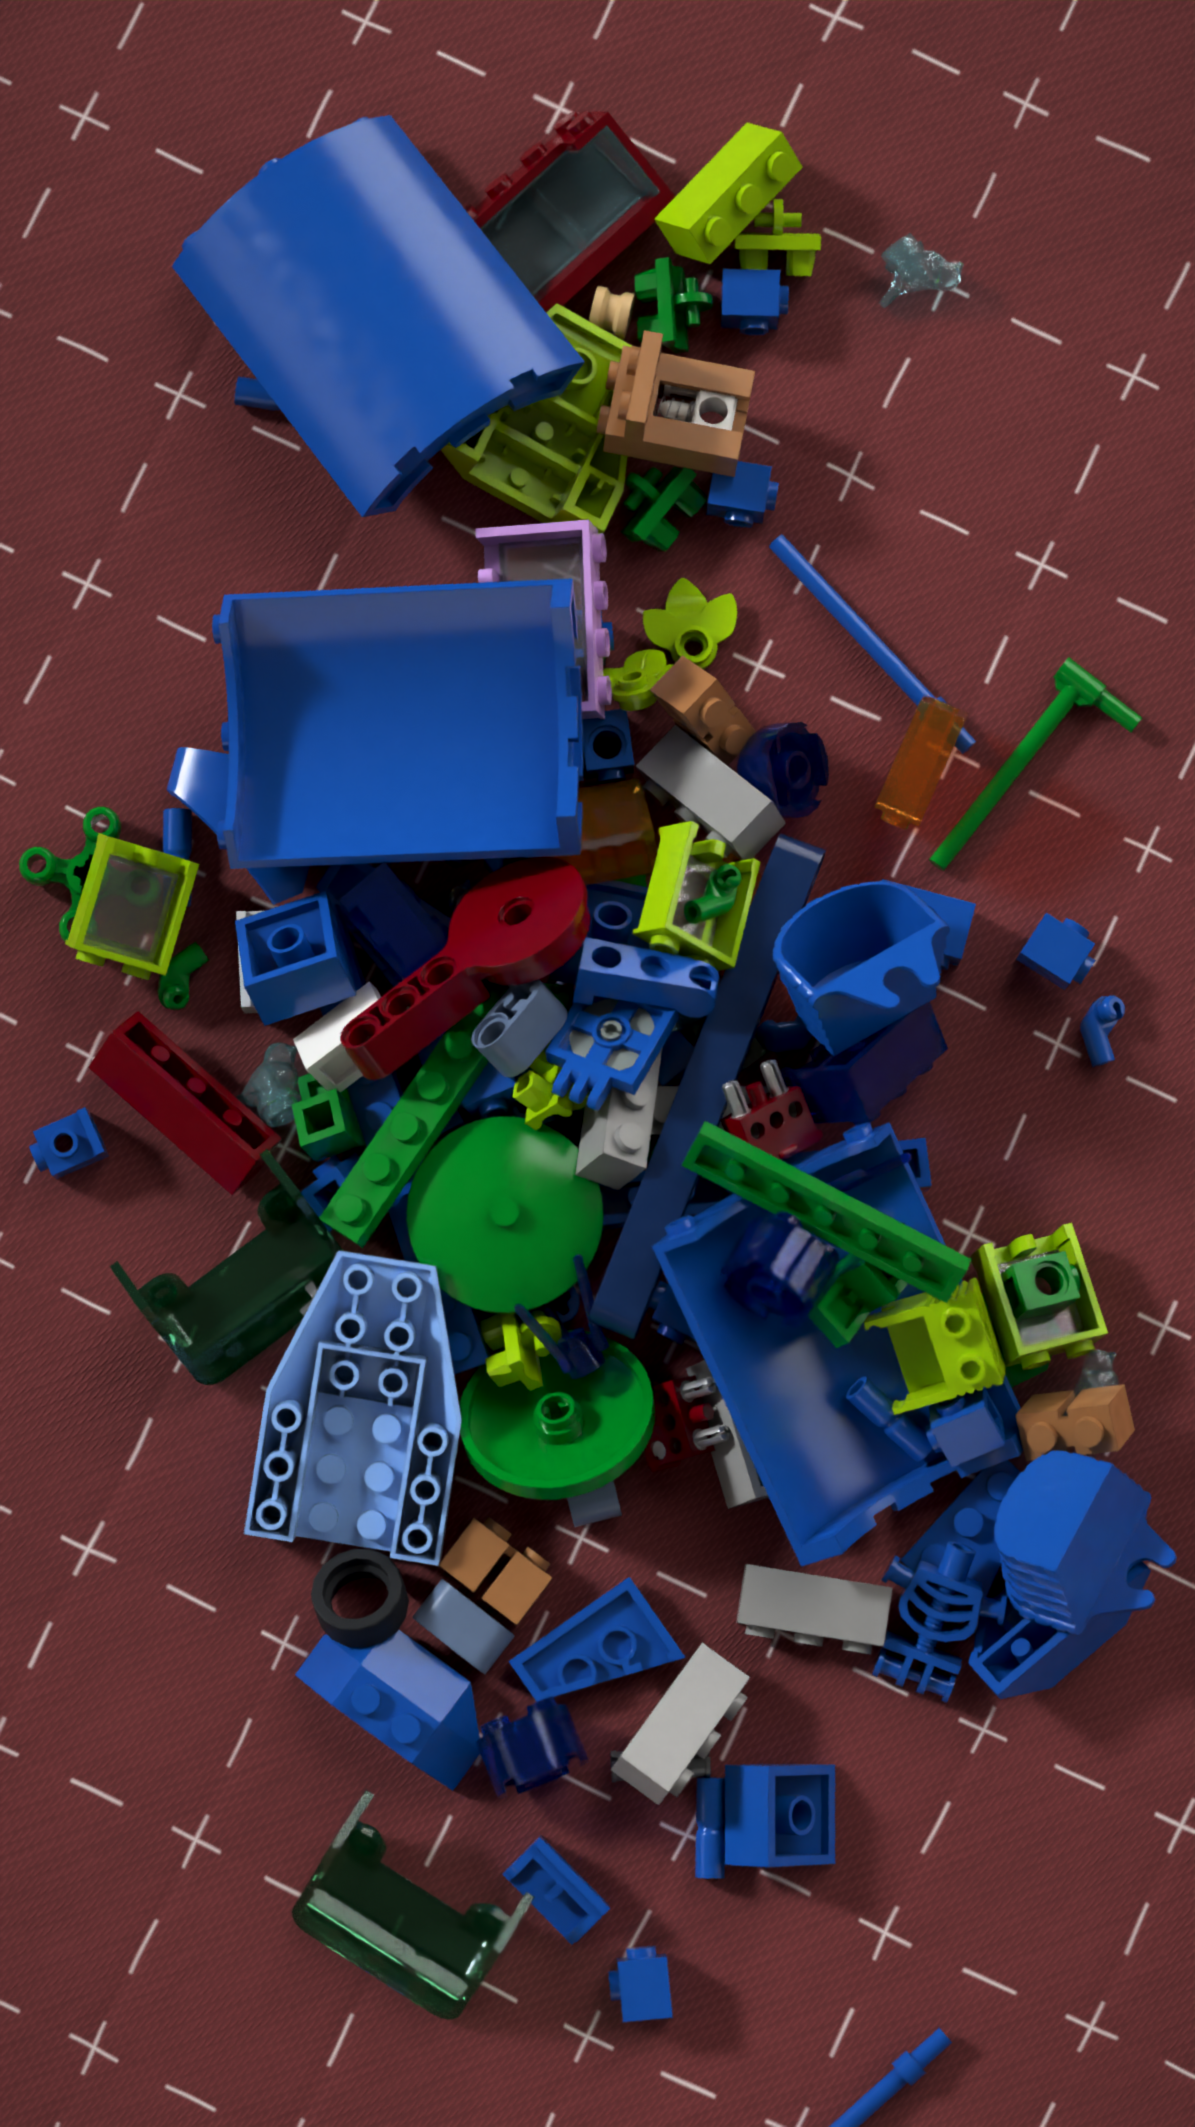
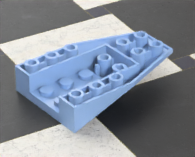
M338 1250L266 1389L245 1523V1535L293 1542L297 1536L390 1551V1558L439 1565L443 1552L462 1417L436 1266Z

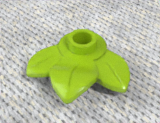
M680 578L669 592L666 610L649 609L643 611L645 634L654 645L670 651L675 663L683 655L702 669L707 668L714 661L717 654V644L727 639L733 633L737 620V604L733 594L721 595L707 603L706 598L699 589L685 578ZM690 641H697L702 645L703 650L700 654L691 656L686 653L684 646Z
M647 649L630 655L625 660L623 667L605 668L603 676L610 677L612 698L619 702L620 708L625 711H636L647 708L656 702L657 699L650 689L674 664L667 665L664 652L656 649Z

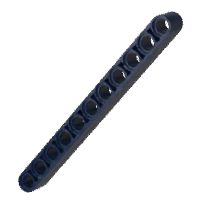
M779 834L748 911L735 968L726 969L717 990L715 1007L706 1017L596 1295L588 1322L629 1338H636L663 1271L652 1246L667 1235L664 1229L666 1225L684 1217L700 1176L681 1165L705 1121L719 1128L720 1119L723 1118L728 1105L722 1086L729 1081L738 1080L779 975L772 953L775 940L781 931V927L795 913L806 906L826 850L784 834Z

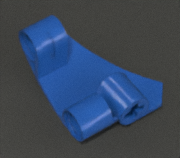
M178 747L166 790L171 796L176 797L192 810L217 835L218 821L225 820L229 754ZM309 866L246 869L274 905L303 893Z

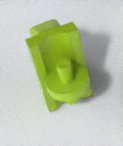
M773 199V213L760 212L754 218V227H772V233H740L734 239V248L739 249L741 269L768 270V250H786V276H811L815 262V250H821V236L811 233H783V227H801L802 213H783V199Z
M550 1042L529 1066L533 1071L529 1070L521 1075L514 1084L512 1098L527 1107L525 1124L534 1130L542 1127V1121L551 1115L571 1116L573 1110L581 1109L587 1104L589 1097L588 1092L581 1104L570 1101V1091L574 1083H572L564 1097L552 1094L553 1083L562 1067L547 1062L545 1051Z
M535 1310L531 1314L526 1312L512 1314L497 1313L480 1321L482 1335L488 1346L493 1351L505 1346L504 1351L485 1359L487 1373L499 1387L519 1380L530 1391L543 1386L539 1357L547 1356L550 1353V1348L557 1345L561 1340L562 1332L559 1322L552 1317L545 1316L541 1310Z

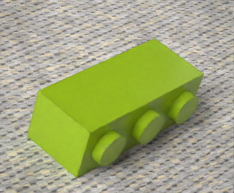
M746 123L654 220L676 254L711 264L803 166L781 131Z

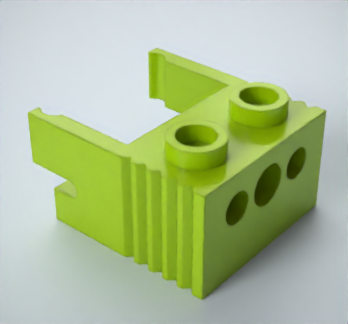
M977 1278L970 1279L969 1283L962 1281L947 1303L924 1292L882 1306L881 1312L868 1315L864 1321L866 1330L871 1326H878L880 1329L888 1328L909 1392L904 1400H894L892 1406L894 1415L953 1399L957 1394L963 1396L966 1392L973 1393L975 1389L981 1391L983 1387L991 1388L992 1384L996 1386L1003 1384L1006 1366Z

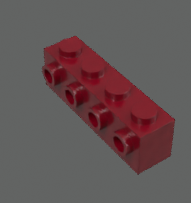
M139 1011L110 1033L88 1067L231 1195L236 1193L259 1172L282 1139Z

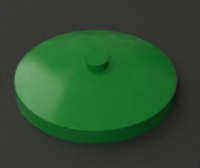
M492 1117L477 1120L456 1129L431 1149L419 1166L411 1184L407 1203V1227L411 1245L419 1263L436 1266L440 1290L454 1300L473 1309L490 1313L512 1314L530 1311L547 1305L569 1291L580 1280L594 1259L599 1246L603 1227V1203L599 1184L575 1175L579 1149L569 1139L544 1124L539 1129L534 1130L525 1124V1118Z
M561 1330L562 1336L558 1344L550 1348V1353L547 1356L539 1357L543 1386L532 1391L521 1380L499 1387L488 1375L486 1365L480 1366L468 1382L460 1401L462 1417L460 1435L466 1454L478 1473L491 1484L508 1493L531 1499L555 1500L592 1492L612 1482L630 1468L649 1442L655 1424L656 1410L652 1386L646 1370L636 1356L618 1342L592 1332ZM503 1347L502 1349H500V1350L497 1351L496 1353H499V1352H501V1351H504V1350H505V1347Z

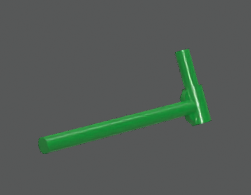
M1068 657L1053 677L1056 691L1059 694L944 839L929 861L941 871H945L1074 704L1077 707H1091L1094 704L1130 733L1136 728L1142 717L1105 689L1107 686Z

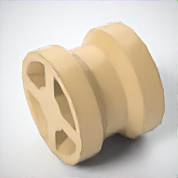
M598 285L593 299L589 322L607 332H611L621 340H625L633 311L635 294L625 292L622 295L612 294L608 287Z

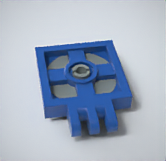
M594 996L592 1005L573 1003L567 1013L566 1022L553 1037L545 1051L548 1063L562 1067L553 1083L552 1094L564 1097L572 1083H574L569 1099L581 1104L591 1089L592 1091L587 1100V1107L596 1111L602 1107L613 1087L635 1095L679 1019L678 1012L673 1008Z

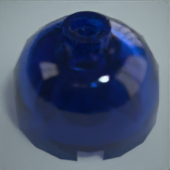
M786 722L763 726L746 740L739 754L737 774L772 800L782 818H800L810 815L819 807L822 801L815 800L819 787L827 786L828 756L823 741L817 733H809L805 728L808 725L803 722Z

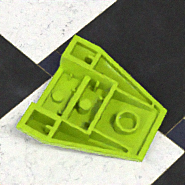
M556 303L547 314L585 361L562 395L532 403L516 411H513L507 405L488 415L490 425L469 438L459 447L455 448L449 442L441 451L464 480L540 522L590 520L598 529L599 534L605 531L624 492L627 456L603 452L605 435L596 433L601 406H611L614 391L605 389L610 362H620L623 346L631 347L632 345Z

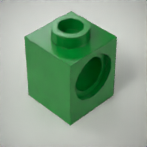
M1066 1251L1012 1264L1000 1274L1015 1322L1065 1310L1080 1298V1277L1076 1267L1069 1263ZM1035 1277H1041L1048 1282L1051 1288V1295H1046L1037 1288Z

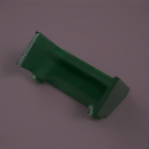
M268 1149L259 1155L280 1181V1184L269 1191L258 1205V1218L266 1229L188 1287L183 1279L176 1274L165 1273L154 1277L139 1288L118 1261L109 1266L140 1312L196 1381L204 1385H213L225 1380L292 1330L293 1326L304 1318L300 1309L312 1299L305 1286L312 1280L320 1286L338 1250L344 1251L323 1222L319 1220L318 1215Z
M366 1790L330 1844L294 1905L292 1917L297 1926L305 1933L431 2014L442 2019H456L461 2015L502 1953L533 1901L534 1896L526 1892L510 1917L501 1908L490 1903H474L468 1907L464 1915L381 1863L386 1854V1844L381 1834L373 1826L359 1821L374 1797V1794Z

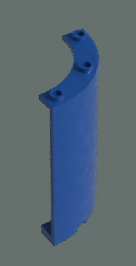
M391 115L370 119L368 117H361L350 125L312 140L282 159L274 158L265 163L255 178L229 198L198 231L192 233L184 240L182 244L183 250L172 265L173 269L361 517L396 511L412 489L433 469L428 460L449 442L453 447H459L469 438L490 425L488 415L507 405L513 411H516L532 403L562 395L585 362Z
M573 578L224 595L220 614L213 615L212 631L215 644H222L228 706V722H222L221 726L222 747L224 751H229L227 804L225 820H219L217 824V840L220 850L227 849L230 869L580 855L583 804L578 802L579 781H583V717L580 665L576 666L574 639L578 638Z
M870 1122L859 1124L843 1133L845 1140L790 1164L946 1246L890 1122L872 1128ZM735 1193L694 1217L688 1215L666 1225L664 1229L667 1235L652 1246L801 1567L843 1554L860 1537L877 1525L873 1518L875 1514L891 1505L893 1511H899L934 1492L930 1484L931 1482L957 1470L960 1478H963L992 1465L1018 1457L1024 1451L1015 1416L1021 1407L1006 1375L1002 1385L996 1386L992 1384L991 1388H986L1003 1419L1006 1445L955 1467H951L943 1451L936 1453L933 1449L924 1459L918 1462L914 1461L885 1434L883 1428L876 1426L846 1399V1394L850 1387L864 1376L893 1402L894 1400L902 1401L909 1394L887 1327L880 1329L878 1326H871L866 1330L863 1322L848 1344L836 1348L805 1313L820 1292L815 1286L849 1252ZM907 1284L897 1300L921 1294L924 1291ZM882 1307L871 1311L869 1315L881 1312ZM929 1405L905 1412L924 1430L925 1426L930 1424Z

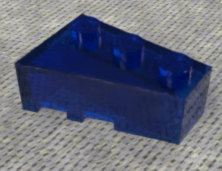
M385 862L339 899L345 922L399 983L437 955L448 941L449 930L435 915L430 918L420 906L421 900L404 880L400 881Z
M928 1002L835 1056L827 1051L825 1045L821 1044L809 1051L812 1061L799 1069H790V1067L785 1066L780 1070L785 1086L801 1087L814 1124L853 1122L854 1125H859L876 1120L881 1115L880 1110L891 1100L902 1096L907 1091L906 1086L917 1076L930 1071L933 1068V1062L948 1047L932 1006Z

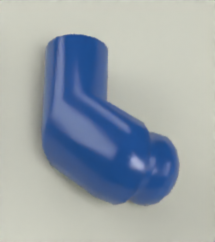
M1114 995L1102 996L1095 1000L1080 1023V1032L1092 1067L1101 1066L1115 1060L1108 1035L1117 1021L1124 1016L1125 1005L1119 997Z

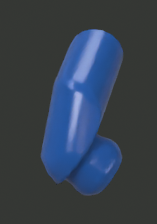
M799 1016L794 1021L775 1023L773 1020H766L757 1029L759 1043L765 1045L767 1050L775 1053L800 1050L807 1045L813 1036L807 1030V1026L802 1024Z

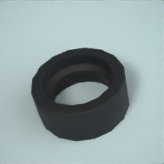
M353 1549L337 1554L321 1567L314 1578L311 1591L314 1610L321 1628L332 1640L347 1647L366 1648L382 1643L398 1631L407 1615L409 1599L400 1571L388 1556L375 1550ZM359 1578H376L386 1584L389 1593L382 1607L373 1614L359 1619H347L338 1616L333 1611L332 1599L338 1590L348 1582Z

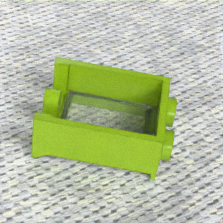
M694 821L660 827L658 831L661 841L640 923L637 929H633L632 934L649 943V948L654 951L690 957L693 960L712 965L717 971L735 968L761 862L755 858L732 863L724 862L723 856L726 848L724 842L709 839L693 843L699 824ZM723 864L735 866L741 873L742 881L737 887V895L732 909L722 916L698 924L689 923L684 916L685 903L702 897L707 879L712 871L718 869Z
M98 833L96 848L70 934L65 944L78 950L76 959L103 967L107 958L124 963L121 972L149 980L151 972L166 976L199 864Z
M1072 1223L1062 1225L1052 1235L1034 1239L1033 1234L1024 1235L1014 1239L1008 1246L994 1249L992 1242L983 1244L969 1257L976 1269L1006 1367L1021 1363L1023 1370L1037 1368L1051 1362V1355L1063 1352L1066 1353L1067 1359L1080 1357L1095 1351L1094 1343L1108 1334ZM1066 1251L1069 1263L1076 1267L1080 1277V1298L1065 1310L1015 1322L1000 1274L1012 1264ZM1035 1277L1037 1288L1042 1293L1051 1295V1288L1048 1282L1041 1277Z

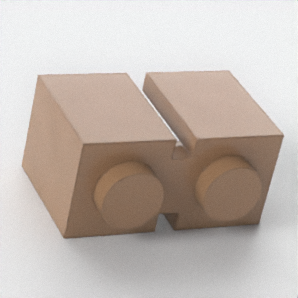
M683 655L650 689L667 714L674 718L673 721L677 727L727 766L758 735L740 709L734 706V701L720 682Z
M1124 1384L1082 1389L1076 1398L1074 1390L1035 1394L1028 1399L1015 1415L1026 1461L1035 1460L1042 1455H1047L1050 1451H1067L1071 1453L1074 1448L1076 1453L1081 1455L1119 1451L1135 1431Z
M490 1517L483 1524L474 1518L439 1566L471 1591L476 1592L505 1553L511 1560L482 1599L518 1625L553 1579L545 1572L551 1564L528 1546L521 1554L506 1543L512 1534Z

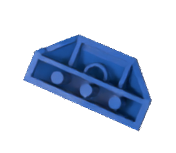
M1143 1561L1135 1564L1127 1574V1584L1133 1589L1142 1590L1151 1572ZM1006 1588L994 1599L1001 1600L1002 1595L1007 1596ZM1007 1596L1003 1625L997 1624L998 1619L980 1616L974 1650L971 1652L968 1663L999 1699L1049 1689L1127 1624L1132 1612L1097 1617L1085 1627L1080 1635H1074L1068 1631H1060L1052 1628V1626H1044L1020 1616L1019 1611L1014 1609Z
M399 1629L382 1643L366 1648L347 1647L332 1640L328 1635H323L295 1674L336 1709L411 1764L452 1791L482 1751L471 1682Z

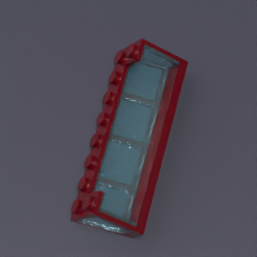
M588 110L579 114L576 111H572L555 125L554 130L557 134L545 145L538 142L529 148L519 159L523 164L510 177L507 173H504L495 179L485 189L488 197L477 207L474 208L473 205H468L464 208L546 313L556 303L563 306L649 228L655 222L654 219L676 197L608 111L590 112Z

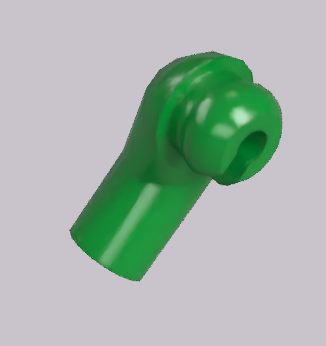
M723 864L718 869L712 871L707 879L702 897L685 903L683 911L686 920L691 924H698L729 912L736 899L737 887L742 881L740 871L730 864Z
M196 941L171 958L166 976L159 974L158 998L165 1008L177 1011L183 1009L188 1004L190 974L209 961Z

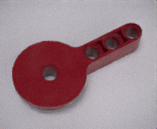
M533 857L501 867L479 881L463 897L455 909L450 921L448 941L445 947L432 959L353 1018L343 1028L340 1034V1041L363 1077L368 1080H378L388 1076L490 998L489 992L481 981L483 978L499 985H520L538 980L565 964L584 942L590 926L587 888L576 868L561 859Z

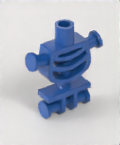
M949 1541L939 1567L925 1561H919L914 1571L900 1564V1557L893 1556L881 1577V1581L886 1583L890 1580L903 1588L898 1605L900 1616L914 1631L919 1633V1638H917V1641L887 1631L884 1646L879 1652L872 1676L877 1677L881 1673L896 1679L895 1685L903 1687L906 1678L918 1682L916 1693L923 1695L925 1690L941 1695V1701L948 1702L956 1676L961 1669L962 1658L936 1649V1643L938 1641L966 1640L974 1633L979 1616L998 1619V1625H1003L1007 1596L1002 1595L1001 1600L982 1597L983 1583L967 1577L976 1554L974 1549L962 1543ZM917 1584L929 1595L933 1596L932 1600L919 1590ZM909 1599L916 1605V1607H918L920 1610L927 1614V1616H925V1620L919 1617L913 1611V1609L910 1607ZM951 1604H955V1605H968V1606L955 1607V1606H951ZM944 1621L964 1622L962 1625L959 1626H943ZM887 1649L905 1655L903 1661L886 1655ZM913 1659L925 1663L922 1672L910 1668ZM934 1666L951 1672L950 1677L932 1672Z

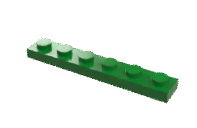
M484 978L481 980L491 997L444 1033L319 1217V1220L361 1248L367 1243L489 1061L473 1045L472 1035L477 1025L507 991L502 986Z
M707 1121L701 1127L681 1165L945 1303L948 1302L969 1267L971 1261L969 1257Z

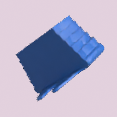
M888 881L863 882L843 886L838 890L816 898L795 913L781 927V931L775 940V946L772 951L773 961L776 963L781 981L787 987L800 1021L835 1056L936 998V987L940 983L941 962L944 961L943 950L946 949V936L949 934L950 927L919 896H916L914 892L905 886Z
M1050 1451L1047 1455H1042L1027 1465L1025 1471L1017 1476L1007 1490V1495L1003 1498L996 1516L997 1522L994 1525L995 1542L1001 1558L1006 1594L1014 1609L1019 1611V1615L1044 1626H1052V1628L1060 1631H1068L1070 1634L1080 1635L1085 1627L1097 1617L1151 1608L1155 1603L1153 1593L1149 1590L1131 1588L1127 1584L1129 1570L1135 1564L1142 1561H1151L1162 1568H1169L1177 1560L1175 1552L1147 1523L1146 1514L1151 1503V1494L1144 1491L1133 1479H1129L1127 1474H1123L1120 1469L1115 1468L1112 1463L1097 1461L1094 1458L1077 1453Z

